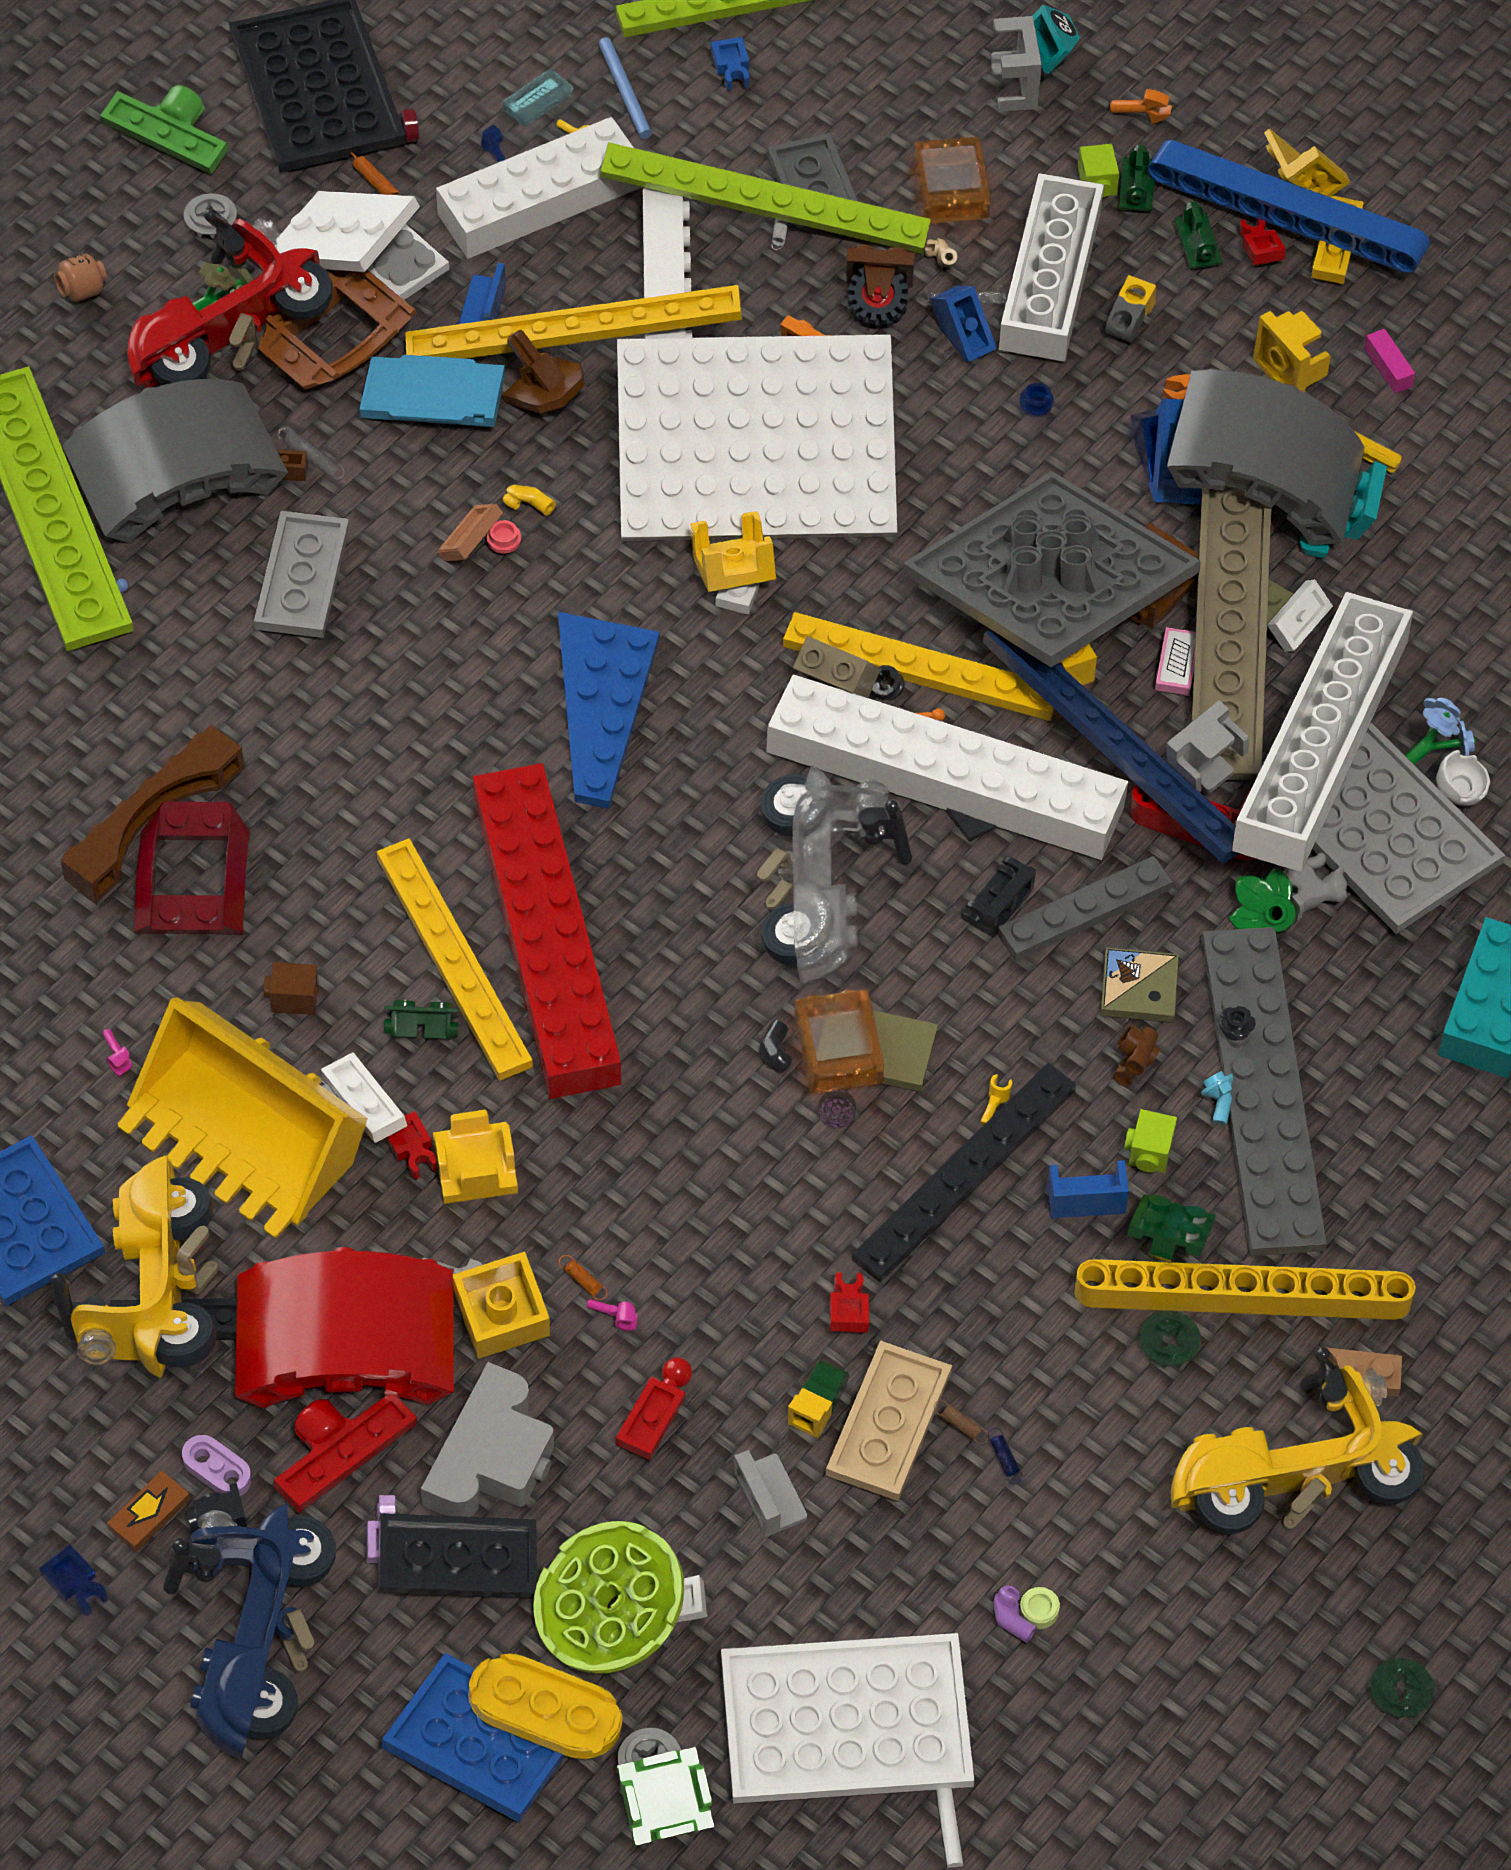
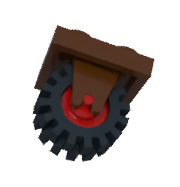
M857 245L855 248H847L846 283H851L848 287V304L851 314H855V320L858 323L863 321L864 326L870 328L872 324L876 325V329H882V325L886 324L887 328L893 326L894 320L898 323L902 319V313L905 314L907 309L908 287L913 288L914 252H908L907 249L901 247H892L888 251L875 250L874 247L869 245Z

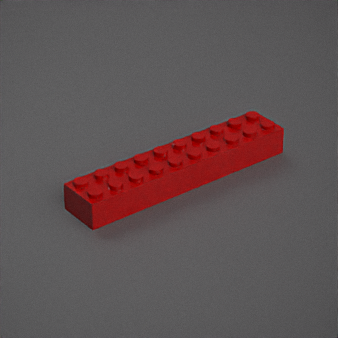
M539 763L473 776L474 802L549 1099L622 1085L621 1060L544 765Z

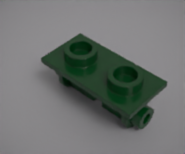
M1136 145L1131 150L1129 157L1122 158L1119 209L1152 211L1154 179L1148 173V166L1152 159H1149V152L1143 145Z
M1197 202L1187 203L1183 216L1174 217L1190 269L1222 265L1223 261L1207 213L1204 212L1203 207Z
M394 1000L393 1006L384 1005L386 1014L392 1015L391 1019L384 1020V1034H391V1038H417L418 1025H425V1039L450 1040L451 1037H458L459 1023L452 1022V1017L460 1018V1012L458 1009L452 1008V1003L430 1002V1007H415L414 1001Z

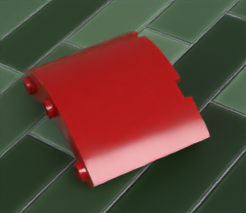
M340 1247L329 1252L302 1254L270 1262L256 1263L253 1268L238 1274L235 1397L264 1409L288 1399L305 1396L306 1388L325 1386L327 1392H361L362 1385L384 1387V1394L407 1398L425 1405H429L453 1393V1270L439 1265L433 1259H418L384 1252L355 1251L349 1247Z

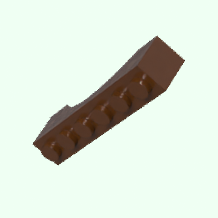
M212 725L202 733L194 735L189 741L188 746L178 755L171 756L158 773L152 778L145 779L138 791L128 800L121 801L109 817L102 823L95 824L79 844L71 846L64 853L61 859L64 880L96 903L121 880L122 865L130 844L136 834L150 820L160 804L164 801L178 802L203 792L221 790L245 768L242 747Z

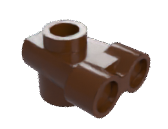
M1131 1024L1119 1038L1115 1048L1125 1055L1113 1075L1114 1080L1119 1085L1130 1086L1135 1076L1143 1074L1146 1067L1157 1057L1160 1048L1155 1043L1159 1035L1153 1028L1145 1026L1140 1030Z

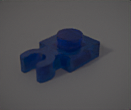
M71 1544L39 1568L41 1576L64 1601H67L73 1595L76 1596L78 1607L85 1615L89 1616L92 1613L89 1603L86 1602L88 1597L94 1595L98 1596L104 1603L108 1601L105 1588L97 1582H91L96 1578L95 1570Z

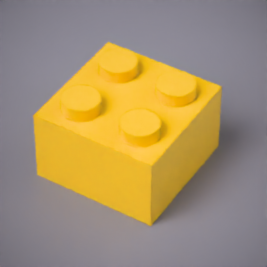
M525 1252L452 1275L453 1292L477 1359L550 1336V1318Z

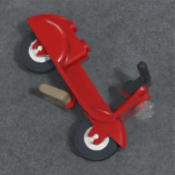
M207 209L204 212V218L216 228L217 243L211 255V262L220 265L226 256L227 262L231 267L239 268L244 266L248 260L262 270L263 273L253 281L200 311L197 310L188 296L171 299L162 309L137 319L132 327L127 347L130 373L135 385H144L145 388L156 387L159 384L166 385L180 381L205 379L210 370V355L229 344L233 347H239L233 360L234 369L238 371L243 370L257 339L256 331H262L261 326L267 323L265 319L269 315L273 317L281 311L286 316L296 320H308L319 316L328 308L332 300L333 286L327 271L320 266L318 250L294 248L279 253L276 248L278 245L276 239L280 238L271 220L266 222L263 218H258L255 221L256 224L252 226L242 219H236L231 226L217 211Z

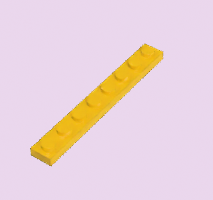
M794 612L783 638V647L800 651L806 637L809 636L867 660L876 667L890 665L903 676L904 681L1051 721L1055 711L1046 700L1016 673Z
M410 838L378 850L377 860L498 1080H504L532 1068L533 1062L530 1054Z

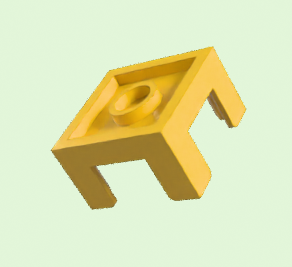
M758 511L741 515L743 538L710 544L708 524L706 521L690 523L694 561L708 592L776 580L773 542L770 536L764 537L763 542L762 522Z

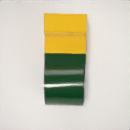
M820 1360L812 1371L808 1382H805L799 1394L794 1396L788 1406V1425L819 1439L846 1388L849 1373L826 1361ZM802 1417L812 1421L813 1423H808L804 1421Z

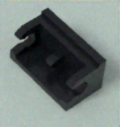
M1009 856L1002 860L1003 864L1000 865L996 874L973 901L969 900L967 902L966 908L961 912L962 920L992 938L998 933V927L1009 920L1034 889L1036 869L1031 866L1028 867Z

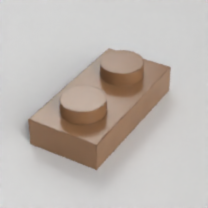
M1327 1348L1337 1359L1339 1369L1350 1365L1356 1372L1359 1371L1363 1382H1365L1366 1377L1368 1378L1372 1394L1399 1396L1402 1356Z

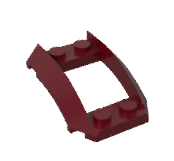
M164 801L160 804L141 832L136 878L135 934L244 935L246 869L250 832L233 804L229 802ZM159 840L228 841L224 896L155 895Z

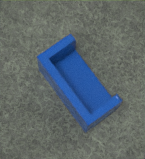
M1125 1160L1117 1161L1115 1174L1059 1178L1058 1165H1050L1047 1190L1051 1219L1126 1214L1129 1188Z

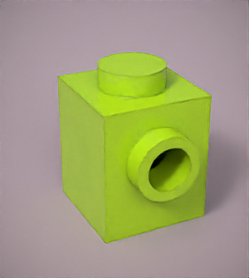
M1140 1109L1136 1129H1128L1124 1150L1131 1151L1130 1166L1137 1167L1144 1172L1156 1171L1165 1173L1177 1117Z

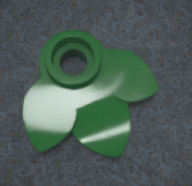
M1274 868L1268 874L1265 881L1254 876H1243L1236 880V894L1243 906L1229 917L1235 927L1238 929L1273 927L1276 932H1283L1294 924L1296 908L1290 901L1293 887L1289 877L1284 872ZM1276 907H1280L1283 911V915L1279 920L1272 918V911Z

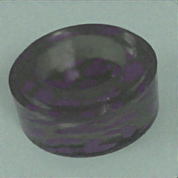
M832 1090L821 1097L819 1117L825 1125L831 1128H843L852 1123L856 1114V1103L849 1093L842 1090Z

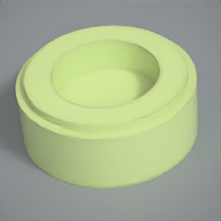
M1035 1587L1023 1595L1020 1603V1615L1037 1626V1629L1050 1627L1058 1618L1060 1603L1053 1591L1044 1587Z

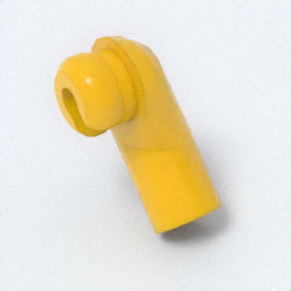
M513 484L506 489L508 492L503 496V502L511 508H519L521 502L524 501L545 516L551 514L556 506L554 500L539 489L530 486Z

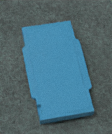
M403 355L401 358L371 357L360 405L361 418L495 427L506 375L505 366L478 364L473 359L416 355Z

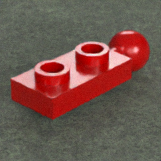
M674 1357L665 1362L662 1368L664 1381L651 1376L616 1436L617 1446L651 1460L685 1401V1392L678 1388L689 1383L692 1378V1367L684 1358Z

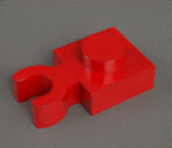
M1260 219L1256 220V226H1249L1245 220H1241L1240 236L1243 238L1242 246L1253 265L1285 260L1286 248L1274 229L1265 231L1266 222Z
M416 1111L405 1115L407 1123L405 1128L385 1139L398 1162L409 1158V1172L414 1179H418L420 1174L417 1165L422 1162L428 1163L434 1172L437 1170V1159L435 1154L428 1150L432 1147V1140Z
M842 1272L836 1273L834 1282L835 1292L830 1293L829 1301L830 1331L868 1333L869 1294L862 1293L864 1282L862 1273H857L856 1282L853 1284L843 1282Z

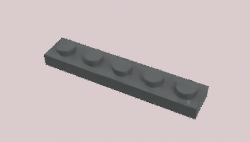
M1152 856L999 926L997 935L1014 960L1018 961L1170 891L1172 881L1155 856Z

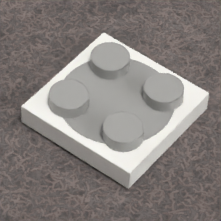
M405 224L369 266L368 270L405 300L448 271L449 261Z

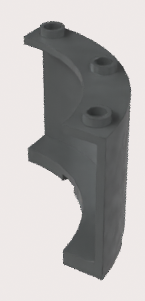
M1208 369L1191 371L1167 467L1179 488H1207L1223 491L1224 486L1244 490V497L1260 502L1270 508L1277 505L1287 512V519L1300 530L1310 545L1343 543L1365 447L1350 425L1336 412L1314 397L1300 391L1294 385H1286L1279 381L1247 373Z
M225 379L187 380L156 388H146L141 393L131 396L101 412L84 426L76 429L73 435L62 445L104 535L129 543L147 527L164 516L162 510L179 501L184 506L210 497L213 490L228 488L230 493L250 492L268 495L288 473L244 384Z

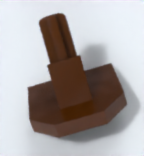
M518 330L508 337V345L524 366L519 369L522 376L502 394L505 403L537 413H543L563 407L585 386L584 371L581 364L551 356L547 352L539 353L522 330Z

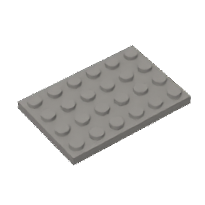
M1371 722L1312 848L1317 854L1321 852L1325 855V863L1333 871L1339 867H1344L1343 876L1347 881V885L1396 934L1501 865L1505 858V854Z

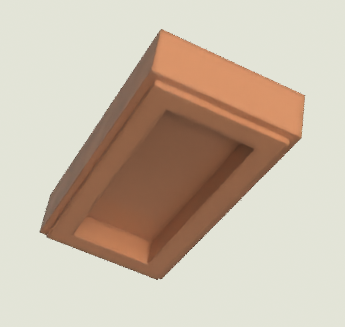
M497 504L474 505L438 549L437 553L442 560H465L503 514L502 510Z

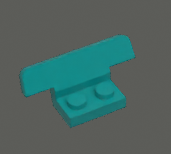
M1374 461L1366 472L1361 471L1358 474L1344 537L1358 540L1376 520L1387 469L1386 465ZM1302 534L1300 544L1301 551L1305 555L1324 558L1328 554L1330 544L1310 545Z

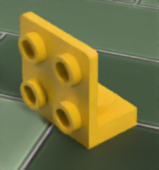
M1271 129L1264 132L1269 141L1266 148L1272 158L1279 162L1281 168L1278 169V172L1284 181L1331 197V195H1334L1351 183L1346 172L1315 146L1300 155Z

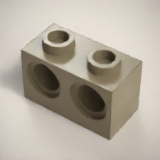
M809 636L806 637L793 666L795 670L809 678L866 698L869 697L881 670L867 660Z

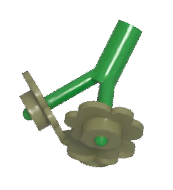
M205 263L203 268L199 270V275L204 278V282L209 288L205 296L193 302V304L200 311L226 294L232 293L253 281L252 275L245 268L240 269L229 266L228 270L219 264ZM217 287L221 288V290L214 293Z

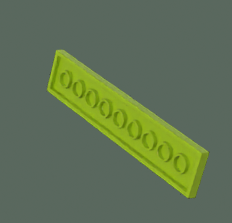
M30 367L0 374V483L66 651L134 631L132 620Z

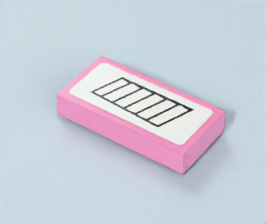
M1166 627L1155 690L1190 696L1195 666L1196 632Z

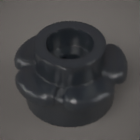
M1242 1006L1228 1007L1220 1015L1222 1019L1219 1022L1220 1029L1230 1040L1240 1041L1247 1038L1256 1025L1255 1018L1251 1017L1250 1010ZM1238 1019L1240 1023H1236L1234 1020Z

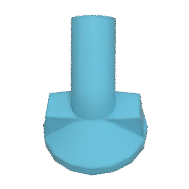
M1222 1071L1203 1081L1206 1088L1200 1093L1203 1096L1213 1098L1214 1101L1217 1100L1212 1122L1218 1125H1227L1232 1102L1230 1091L1232 1090L1234 1076L1233 1074L1225 1076Z

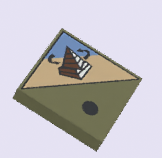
M1106 947L1101 1016L1174 1022L1179 954Z

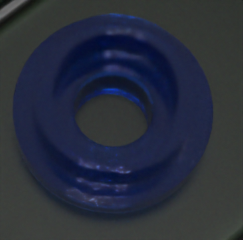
M1042 383L1028 385L1020 395L1022 409L1032 415L1046 414L1052 409L1054 404L1052 392Z

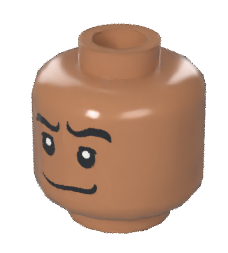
M85 253L62 261L58 266V271L54 273L57 289L62 297H68L73 302H79L97 296L102 292L103 281L107 280V273L101 261L96 262L91 255Z

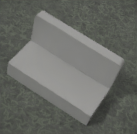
M749 1450L734 1455V1474L765 1537L807 1520V1513L777 1454L769 1455L757 1461L753 1460Z

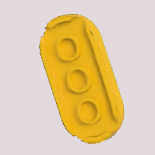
M502 1654L500 1658L491 1661L489 1658L481 1662L470 1678L468 1693L470 1705L482 1721L493 1727L563 1755L578 1759L600 1756L609 1751L619 1739L623 1719L621 1710L616 1705L617 1701L612 1694L598 1685L517 1654Z

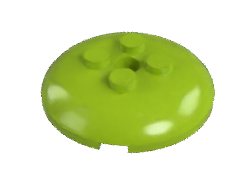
M625 1521L605 1522L588 1527L573 1535L559 1547L561 1552L556 1556L548 1569L544 1567L539 1577L534 1595V1618L538 1633L552 1654L566 1665L579 1671L612 1673L635 1666L647 1659L663 1645L679 1619L684 1601V1577L680 1562L671 1546L663 1538L637 1523ZM618 1596L616 1602L611 1605V1608H608L609 1602Z

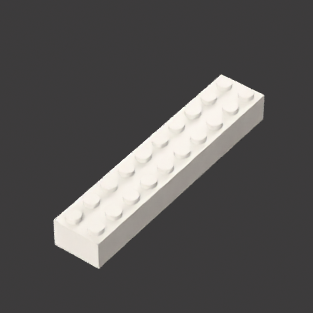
M1349 592L1345 593L1237 818L1232 851L1302 872L1406 647L1413 611Z
M792 675L768 725L767 753L944 810L950 808L994 824L997 827L1102 860L1125 806L1128 781L797 675Z

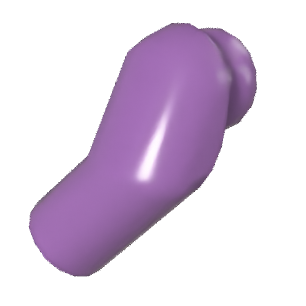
M1003 1586L999 1593L995 1595L993 1601L996 1622L1009 1633L1028 1643L1033 1637L1037 1626L1020 1616L1018 1604L1020 1599L1019 1591L1013 1586Z

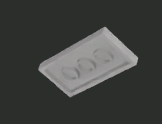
M288 511L280 512L254 618L255 630L324 638L349 532V519Z

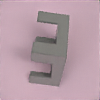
M1033 16L994 19V32L1018 31V43L1016 51L993 52L991 54L992 74L1002 75L1004 79L1019 78L1022 96L998 98L999 112L1038 109L1041 59Z

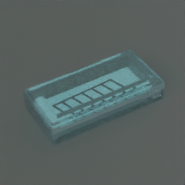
M550 68L503 101V109L521 125L526 127L572 95L573 86Z

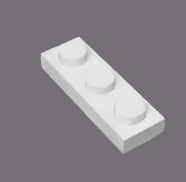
M353 1052L321 1069L324 1080L337 1097L368 1118L364 1130L374 1143L407 1126L405 1116Z

